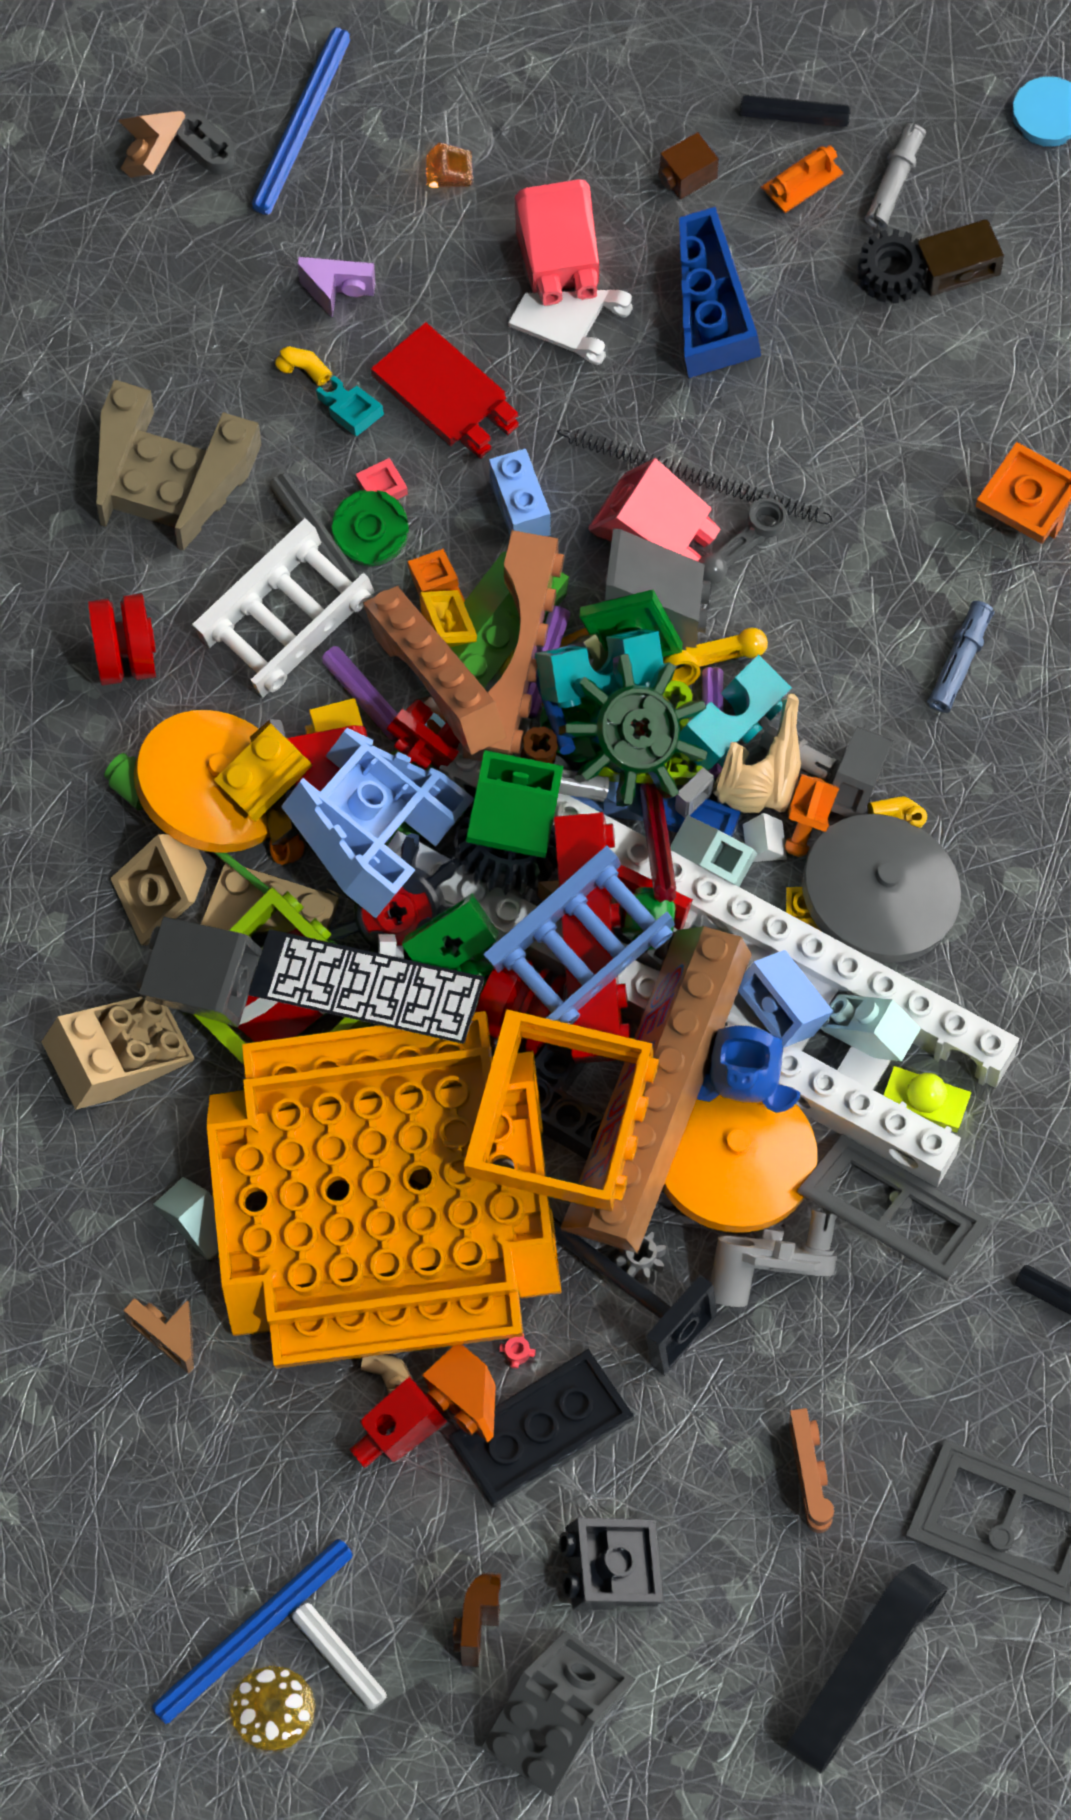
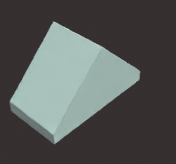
M182 1177L153 1206L210 1262L219 1254L214 1198L207 1190Z

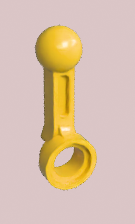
M750 627L744 629L736 636L698 644L696 648L685 647L686 651L682 650V653L664 657L663 663L670 662L675 666L685 664L683 667L675 669L671 681H681L689 686L700 676L701 666L743 656L754 659L758 655L761 656L767 649V637L760 629Z

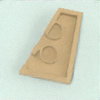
M225 862L201 925L230 930L265 894ZM246 868L269 888L273 887L281 896L288 891L303 905L304 909L300 912L301 915L310 922L316 918L329 930L339 904L337 896ZM277 910L255 934L267 935L270 929L288 933L296 927Z

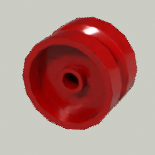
M143 593L123 596L120 602L123 621L118 622L115 619L113 604L108 598L88 601L101 686L122 683L124 679L122 658H129L131 674L137 681L156 678L153 653H156L151 617L147 618Z

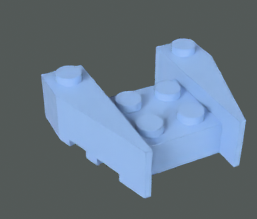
M346 728L326 755L330 761L340 768L338 773L321 792L302 778L281 807L343 892L373 917L377 918L415 871L414 868L384 844L405 821L436 847L474 798L444 773L431 767L428 771L410 763V757L400 752H397L395 756L373 746L374 740Z

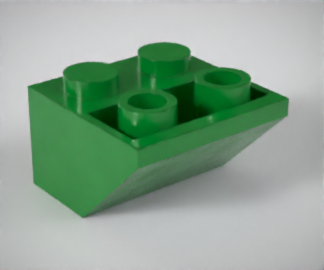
M484 750L466 842L545 858L564 766Z

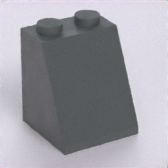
M613 528L605 601L654 589L683 643L682 647L696 648L698 632L706 633L708 609H701V604H709L711 581L703 580L705 564L622 529Z
M163 917L161 926H156L151 935L149 947L153 951L149 963L142 966L138 975L137 987L140 988L139 995L152 1003L239 1027L262 949L246 934Z

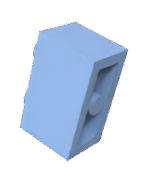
M786 950L754 961L745 972L738 990L771 1035L783 1039V1048L813 1037L834 1012Z

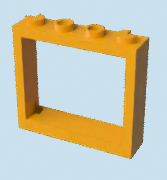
M507 1009L464 1162L466 1177L612 1212L615 1199L622 1201L626 1190L628 1176L622 1175L625 1161H633L638 1143V1137L632 1136L636 1121L643 1122L648 1106V1098L643 1097L646 1082L653 1083L657 1073L659 1059L653 1058L652 1043ZM522 1037L636 1064L603 1190L487 1163Z

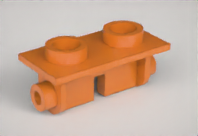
M830 145L827 147L820 146L764 184L762 189L784 213H787L843 175V171L834 163V159L837 158L835 149Z

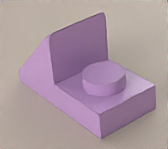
M299 257L300 284L331 317H333L336 293H344L351 297H360L362 295L374 296V263Z

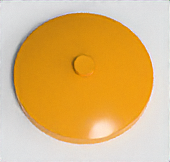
M212 710L183 712L159 723L145 738L134 768V783L137 796L151 820L175 840L190 847L209 852L228 853L242 851L268 839L270 832L266 812L257 821H254L214 780L251 743L250 736L259 728L237 716Z
M721 1095L711 1102L696 1099L662 1190L678 1210L706 1227L735 1233L752 1232L768 1228L788 1217L805 1198V1196L797 1191L817 1166V1146L812 1127L797 1104L785 1112L775 1113L767 1109L763 1102L745 1103L730 1100Z

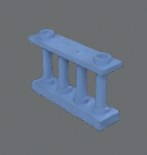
M605 846L483 954L498 973L504 968L508 971L513 969L551 1012L546 1019L572 1025L580 1017L578 1010L650 946L654 949L659 948L673 934L670 930L675 925L672 916L666 912L656 920L617 877L619 872L616 869L621 866V863L608 846ZM597 886L600 889L606 888L644 930L627 947L617 939L586 904L588 899L585 896ZM566 913L569 916L575 915L613 958L595 975L555 931L557 929L555 923ZM535 940L538 943L544 942L582 985L565 1002L562 1001L525 959L526 953L524 950Z

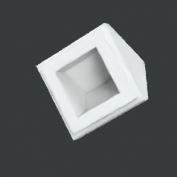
M762 813L743 824L745 844L758 853L753 862L787 859L782 820Z

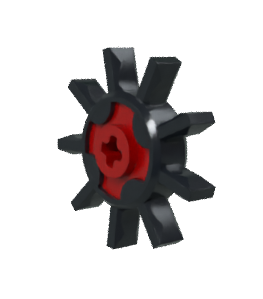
M410 833L405 837L401 846V859L415 869L413 874L377 918L373 917L355 902V919L336 924L329 930L332 935L328 939H343L350 934L360 932L366 942L371 945L369 951L378 953V934H395L396 946H402L406 935L454 905L445 903L440 885L453 877L462 863L458 858L445 862L430 876L425 871L416 867L419 835ZM334 878L328 880L326 889L335 895L351 899L343 892ZM395 905L406 907L407 914L403 916L401 913H394L393 907ZM446 940L444 945L447 948L448 946L454 944ZM404 949V959L412 961Z

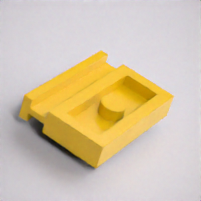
M270 724L214 780L254 821H257L313 765Z

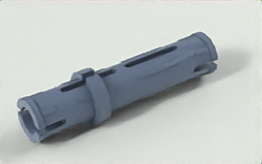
M972 601L961 628L955 631L951 652L927 700V703L933 709L943 713L951 711L955 697L967 674L976 652H979L983 647L984 633L995 613L990 605L981 601Z

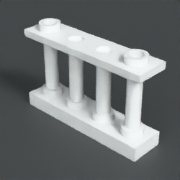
M305 518L192 624L199 639L209 648L216 642L223 641L257 673L251 679V682L261 698L265 697L269 692L277 691L285 683L287 675L354 611L359 612L365 608L363 602L371 599V595L374 593L370 579L366 574L362 573L352 583L318 551L321 540L316 528ZM301 562H308L341 593L327 608L321 607L290 577V572ZM273 588L281 589L313 620L297 636L262 604V599ZM252 615L285 646L270 662H267L233 630L234 625L243 616Z

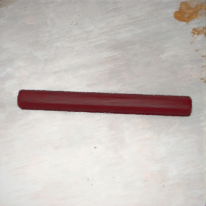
M643 783L640 787V800L654 898L660 903L664 900L672 902L676 898V882L663 797L658 792L655 784Z

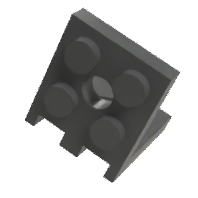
M565 1630L523 1672L482 1748L552 1797L561 1787L594 1727L625 1696L635 1678ZM535 1729L541 1732L545 1738L546 1746L536 1744L532 1740L529 1730Z

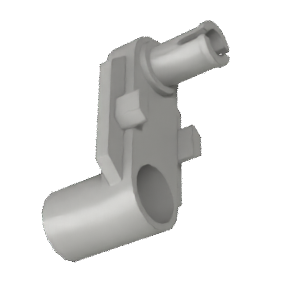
M813 1207L811 1209L812 1214L807 1241L802 1244L783 1241L784 1231L774 1228H765L762 1239L732 1235L719 1236L710 1278L714 1288L716 1303L732 1307L747 1306L754 1268L825 1277L834 1275L837 1253L831 1247L837 1215L823 1208V1212H820V1207Z

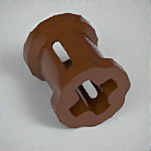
M532 727L523 736L524 747L521 750L520 757L555 764L558 747L556 734L547 727Z

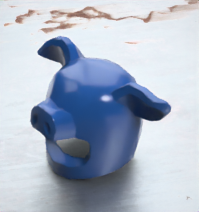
M738 1025L718 1029L711 1055L710 1074H706L697 1100L711 1102L721 1095L724 1098L739 1102H763L767 1109L775 1113L791 1109L800 1099V1092L793 1087L779 1085L783 1057V1039L751 1026Z

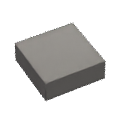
M704 767L676 795L675 810L684 818L687 815L690 816L712 794L714 776Z

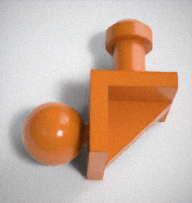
M801 774L788 808V819L798 822L792 838H787L784 846L789 854L797 857L807 855L809 850L807 841L812 828L824 832L827 831L829 826L828 816L839 787L826 783L819 777H809Z

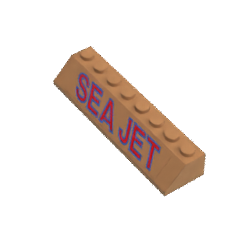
M705 926L675 931L634 1037L635 1040L652 1043L653 1058L659 1059L654 1082H646L643 1097L648 1098V1106L644 1121H636L632 1136L638 1137L633 1161L626 1160L622 1175L628 1176L622 1201L615 1199L612 1212L570 1202L561 1225L562 1231L638 1254L673 1158L711 1063L717 1030L724 1029L752 956L741 936ZM625 1062L578 1185L603 1190L636 1066L634 1063Z

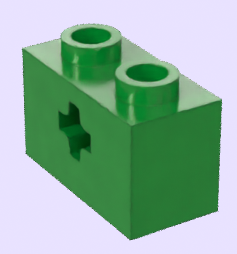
M471 893L406 935L402 946L412 961L462 971L459 965L473 957L475 962L485 957L483 954L493 946V943L497 942L499 932L473 893ZM447 935L451 939L461 938L459 949L454 945L446 948L444 944Z

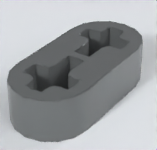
M195 113L186 114L176 132L179 145L209 172L225 174L231 171L236 163L235 147L232 141L202 115ZM190 129L195 132L199 129L200 138L193 133L187 136V130ZM211 148L218 154H222L225 151L226 157L221 158L217 156L213 159Z

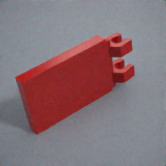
M427 322L422 324L371 368L372 377L446 443L452 446L460 440L466 448L480 459L491 450V445L488 443L491 440V436L478 425L485 417H488L493 424L507 435L519 426V422L516 420L518 412L505 401V391Z

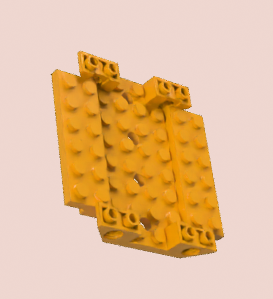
M475 1012L473 1014L464 1044L382 1025L242 1044L245 1069L244 1090L210 1095L207 1115V1135L221 1283L232 1335L241 1336L270 1332L273 1365L276 1369L524 1336L519 1295L522 1299L562 1293L554 1221L548 1196L466 1177L464 1162L493 1061L486 1012ZM534 1052L517 1053L487 1163L493 1164L498 1159L506 1158L514 1163V1169L546 1177L541 1139L543 1127ZM419 1169L429 1171L432 1175V1180L427 1188L415 1190L410 1187L409 1178L414 1171ZM337 1180L347 1182L349 1184V1193L343 1200L333 1201L328 1198L327 1190L331 1183ZM255 1191L264 1192L267 1195L266 1206L258 1212L247 1210L245 1205L247 1197Z

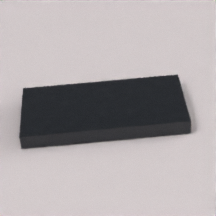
M588 1348L495 1406L494 1437L489 1442H486L476 1432L470 1436L462 1428L450 1434L448 1440L492 1507L495 1508L633 1421L634 1415Z

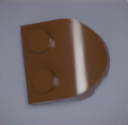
M487 1572L476 1577L469 1585L465 1594L463 1617H454V1653H461L462 1666L479 1667L482 1625L499 1626L501 1573Z

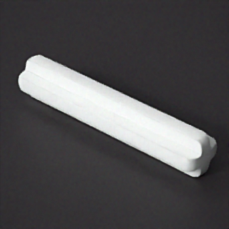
M305 1603L300 1606L292 1615L295 1624L369 1710H373L382 1704L386 1699L384 1689L311 1604Z

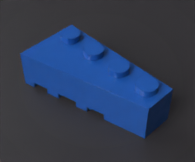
M716 207L679 217L684 358L688 377H695L760 357L761 350L758 334Z

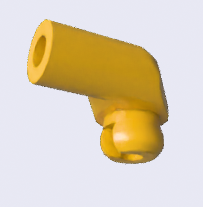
M288 346L281 349L280 355L275 359V365L281 372L291 373L294 367L304 369L318 386L324 385L332 377V372L312 351Z
M907 797L873 801L867 805L868 814L893 816L919 828L927 821L926 810Z

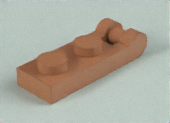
M807 1408L791 1410L788 1423L807 1525L812 1531L823 1533L832 1524L834 1507L828 1499L823 1497L822 1486H827L828 1480L824 1460H816L814 1446L820 1445L817 1421H809Z

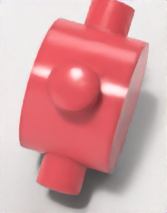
M524 1336L510 1338L506 1344H500L499 1352L505 1353L506 1359L511 1363L510 1367L518 1369L519 1365L525 1363L529 1357H535L536 1353L535 1349L530 1348Z

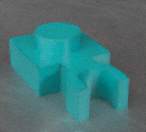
M335 375L330 378L332 388L334 389L333 392H326L321 387L316 389L318 400L326 406H330L331 418L356 437L384 415L382 404L357 385L350 391L345 390L342 381Z

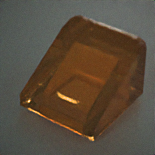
M439 142L426 156L427 186H471L473 184L472 151Z

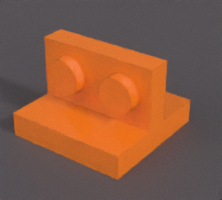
M1016 442L978 497L976 507L1043 544L1048 536L1055 538L1063 526L1066 509L1071 503V472Z

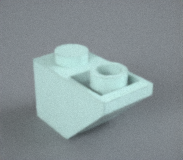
M689 815L686 816L670 846L671 851L740 887L758 854L746 844Z
M838 994L830 1004V1008L834 1012L821 1027L824 1032L873 1058L894 1061L903 1060L921 1029L893 999Z

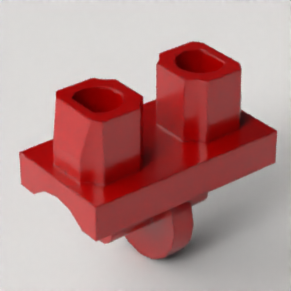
M416 700L406 710L402 708L386 728V730L398 738L393 747L410 757V763L413 761L424 770L427 769L430 763L437 769L441 765L448 767L459 754V751L456 749L460 741L454 735L448 723H445L438 734H435L426 727L425 724L433 712L422 701Z

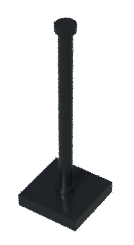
M553 1217L556 1240L660 1319L648 1332L646 1339L652 1367L665 1376L718 1316L713 1284L699 1275L671 1307L580 1236L562 1231V1223Z

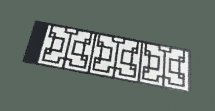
M270 929L248 995L464 1044L485 978L479 975Z

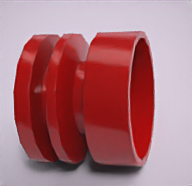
M527 960L528 963L533 967V962ZM493 968L475 1012H486L489 1035L496 1039H499L507 1009L542 1018H547L551 1014L513 969L508 971L506 968L499 973ZM544 968L539 975L565 1002L568 998L566 977L559 975L551 985L553 971ZM522 1037L519 1048L527 1038ZM527 1039L526 1052L533 1051L534 1055L538 1056L547 1043Z

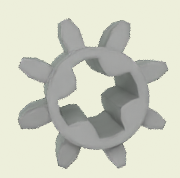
M654 1232L644 1236L638 1254L617 1247V1250L624 1254V1256L616 1259V1265L620 1268L626 1267L628 1274L633 1278H643L646 1283H649L650 1274L654 1270L663 1273L664 1263L657 1258L666 1254V1246L655 1245ZM642 1252L648 1254V1258L643 1257L640 1262L634 1260V1256H639Z

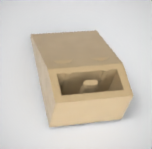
M142 996L59 1016L42 1040V1044L75 1110L110 1101L195 1059L169 1008L149 1002Z

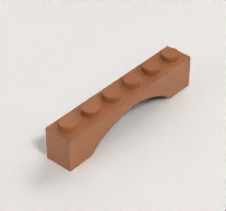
M515 530L511 532L504 562V583L514 599L519 615V640L510 664L501 679L488 692L496 702L507 738L473 755L462 745L463 758L482 761L484 750L511 756L513 753L520 754L524 730H518L521 717L528 718L532 703V695L527 694L529 682L536 683L538 678L535 653L537 647L544 648L546 643L548 624H544L543 620L545 612H553L556 589L551 588L553 577H561L564 564V554L558 553V538Z
M398 586L382 591L375 597L363 602L375 639L390 657L397 656L401 658L416 673L435 700L454 735L471 755L507 738L495 700Z

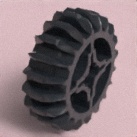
M473 807L467 808L463 818H460V821L457 823L456 834L453 840L454 850L456 851L455 857L462 863L463 875H473L475 885L482 882L487 883L489 892L495 887L502 888L505 896L510 889L514 888L521 895L527 886L536 890L539 882L549 880L552 872L558 867L555 825L552 824L546 857L542 858L466 842Z

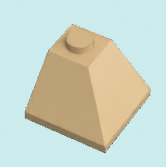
M158 834L110 878L141 945H148L150 943L152 932L156 926H161L163 917L176 919L195 902L207 870L199 849L185 845L172 838L169 834Z

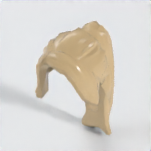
M794 693L788 694L787 698L782 700L779 729L765 759L754 765H745L749 751L745 747L738 745L737 742H731L723 768L712 791L720 804L726 803L731 809L743 813H759L764 807L778 812L786 811L794 795L801 767L796 728L799 700Z

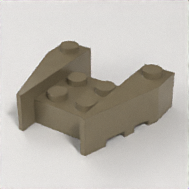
M114 380L101 410L96 503L100 524L106 527L113 509L168 525L175 528L178 549L184 551L200 533L201 526L214 511L218 512L227 502L226 498L236 486L240 487L249 477L261 447L259 423L222 412L206 451L147 433V428L154 414L151 390Z

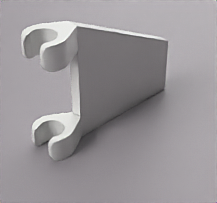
M597 290L595 298L585 300L577 298L576 291L562 292V301L558 304L547 306L543 305L538 293H525L508 323L509 327L575 352L595 365H600L606 357V352L603 351L605 344L600 339L586 337L602 307L605 306L614 314L623 318L628 317L633 309V305L630 303L632 296L622 290Z

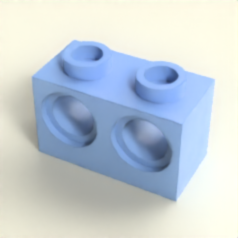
M526 448L489 459L490 483L510 536L512 530L549 536L550 511Z

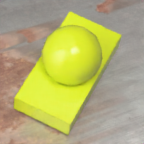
M894 1066L883 1096L898 1104L902 1101L907 1104V1109L944 1129L948 1126L952 1128L953 1132L958 1133L971 1092L944 1083L942 1078L934 1073H922L919 1075Z

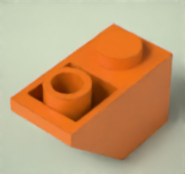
M454 1345L422 1375L430 1389L426 1395L440 1411L444 1412L448 1408L456 1415L454 1417L455 1421L467 1434L471 1436L476 1432L486 1442H489L494 1437L496 1384L483 1361L464 1345Z

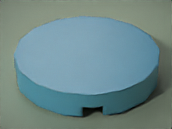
M1040 77L1028 81L1018 90L1012 108L1013 122L1016 128L1018 126L1019 130L1023 132V136L1028 141L1041 146H1060L1071 139L1070 81L1058 77Z

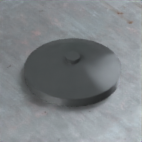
M863 814L843 819L830 826L814 843L802 872L804 901L819 929L877 962H904L927 954L946 937L959 912L961 901L960 882L955 866L946 851L923 829L893 816Z

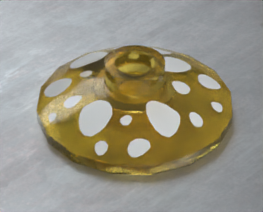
M269 1666L254 1670L241 1680L233 1693L230 1712L234 1728L245 1742L257 1749L278 1751L292 1747L306 1736L314 1721L316 1705L312 1689L302 1676L289 1668ZM275 1698L279 1700L280 1707L278 1710L269 1712L264 1708V1704L268 1699Z

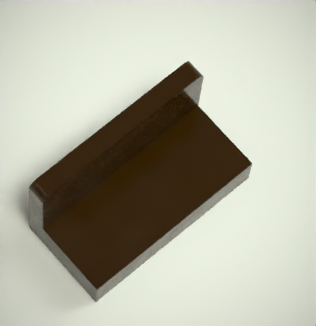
M987 219L922 238L918 241V248L928 268L925 285L930 296L1001 275L1004 253Z

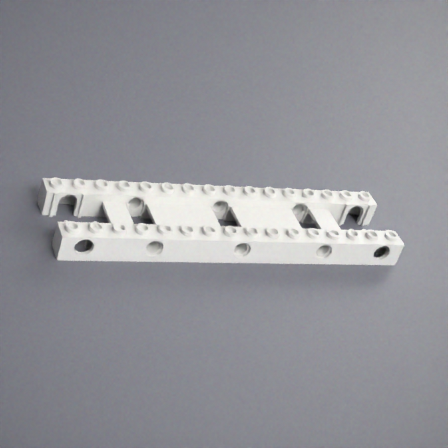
M460 742L456 749L459 751V754L448 767L441 765L439 771L448 776L463 790H465L464 784L476 789L482 761L463 758L462 743ZM558 794L554 817L600 813L569 795ZM604 814L606 824L613 823L615 848L610 849L618 857L621 865L652 879L646 837ZM397 831L387 847L401 858V846L407 835ZM419 842L416 867L425 871L430 876L443 863L455 859V857L449 859ZM671 851L676 882L675 891L693 899L683 929H689L693 924L697 927L703 925L741 936L752 953L747 969L756 960L786 950L829 1006L838 994L893 999L921 1028L913 1044L934 1055L933 1059L938 1062L940 1059L946 1061L951 1049L966 1054L977 1065L974 1077L979 1079L978 1083L981 1085L987 1083L994 1088L997 1087L1015 1057L1020 1038ZM462 865L453 877L440 885L445 903L456 904L473 893L499 932L497 942L537 907L523 899L530 887L527 886L522 895L515 888L510 889L506 896L502 888L498 887L489 892L487 883L482 882L475 885L473 875H463ZM560 918L555 923L557 926L555 931L563 939L562 918ZM535 940L524 950L526 953L525 959L533 962V966L542 971L544 968L553 971V977L555 978L559 975L566 977L565 966L544 942L538 943ZM635 960L618 975L619 984L626 983L628 1008H621L622 1015L640 1024L660 971ZM737 992L724 1028L742 1025L756 1027L770 1033L740 993ZM810 1038L783 1048L779 1085L793 1087L800 1092V1099L796 1104L806 1116L841 1135L844 1134L935 1187L939 1186L957 1155L961 1138L951 1133L952 1128L946 1126L944 1129L907 1109L906 1103L901 1101L898 1104L874 1091L891 1060L873 1058L851 1046L836 1070L803 1052ZM897 1150H900V1151L906 1153L907 1155H909L910 1157H912L914 1160H911V1159L905 1157L904 1155H902L901 1153H899Z

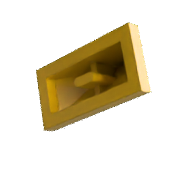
M458 590L420 593L421 614L449 647L477 641V633Z

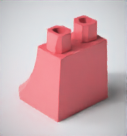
M572 180L520 190L515 195L516 235L533 293H538L544 306L558 304L563 300L562 289L575 288L577 298L582 300L595 298L597 296V284H599V259L590 185L585 180Z
M656 458L628 471L621 477L588 528L594 535L612 541L613 528L622 529L698 562L702 556L689 547L692 539L706 547L714 541L721 530L708 517L712 508Z

